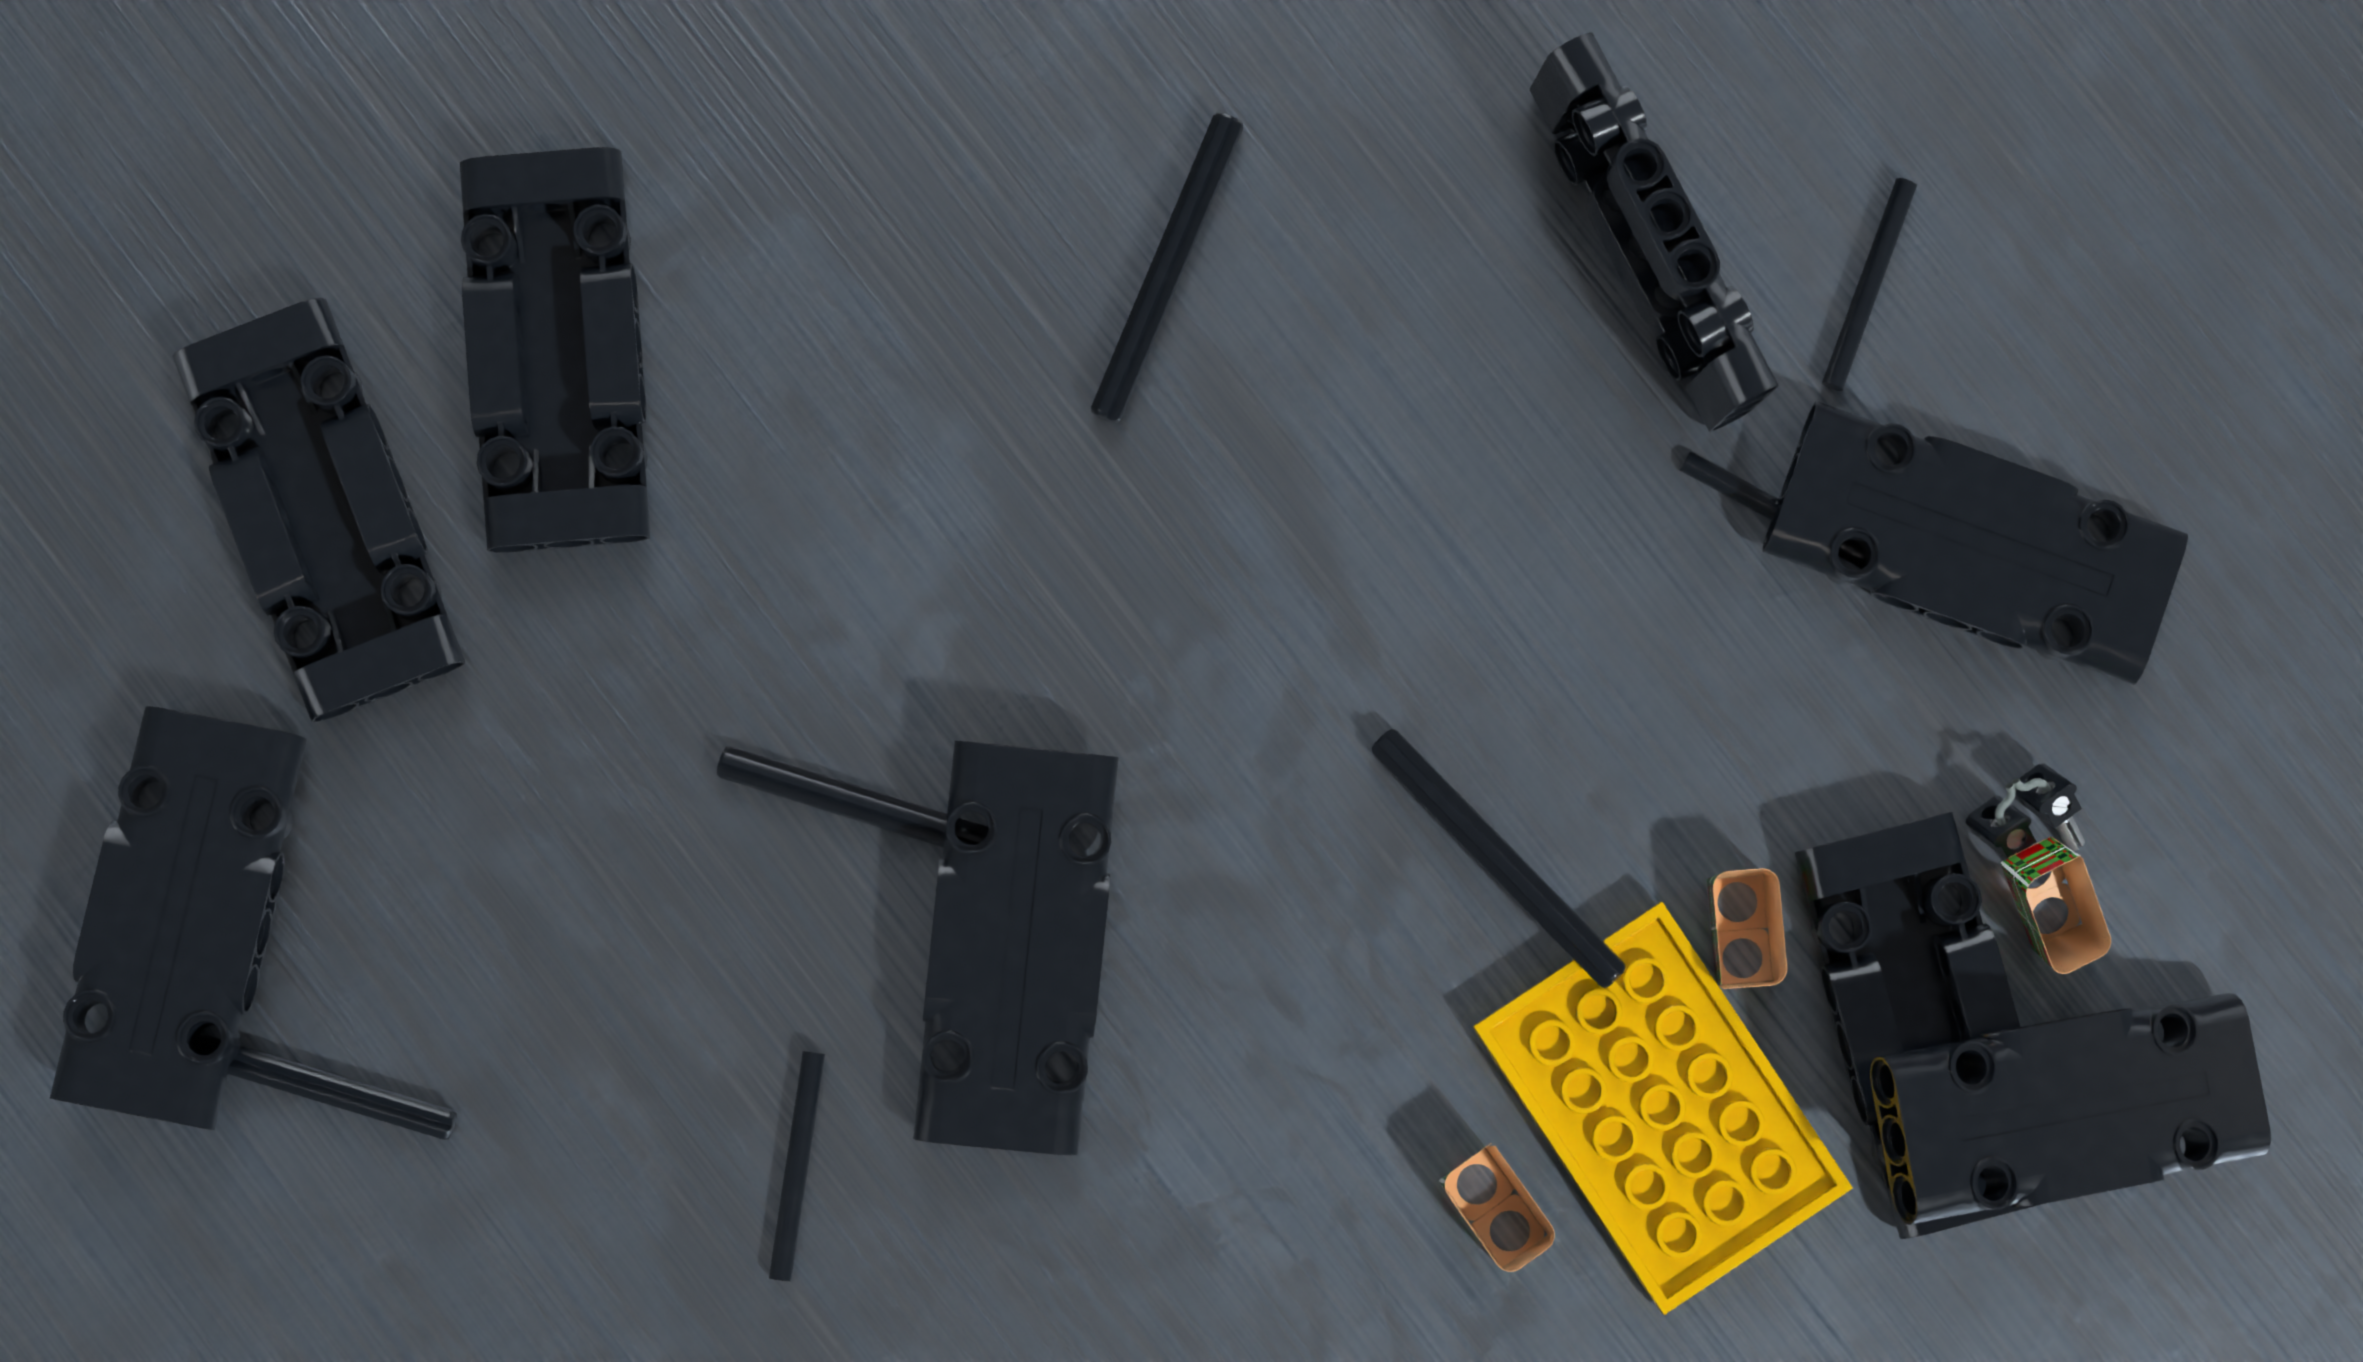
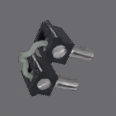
M2039 763L2020 778H2015L2012 780V783L2006 784L2007 795L2004 799L2001 796L1992 797L1969 814L1965 821L1967 826L1977 832L1979 838L2005 859H2008L2010 856L2037 842L2029 828L2031 819L2011 804L2016 795L2022 800L2027 809L2057 829L2066 847L2076 851L2079 850L2077 844L2082 847L2085 843L2072 817L2082 809L2074 795L2077 787L2045 763Z

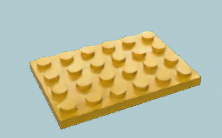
M1659 902L1603 939L1626 965L1624 973L1611 986L1607 988L1600 987L1573 959L1472 1026V1028L1660 1313L1665 1315L1852 1190L1853 1187L1664 903Z

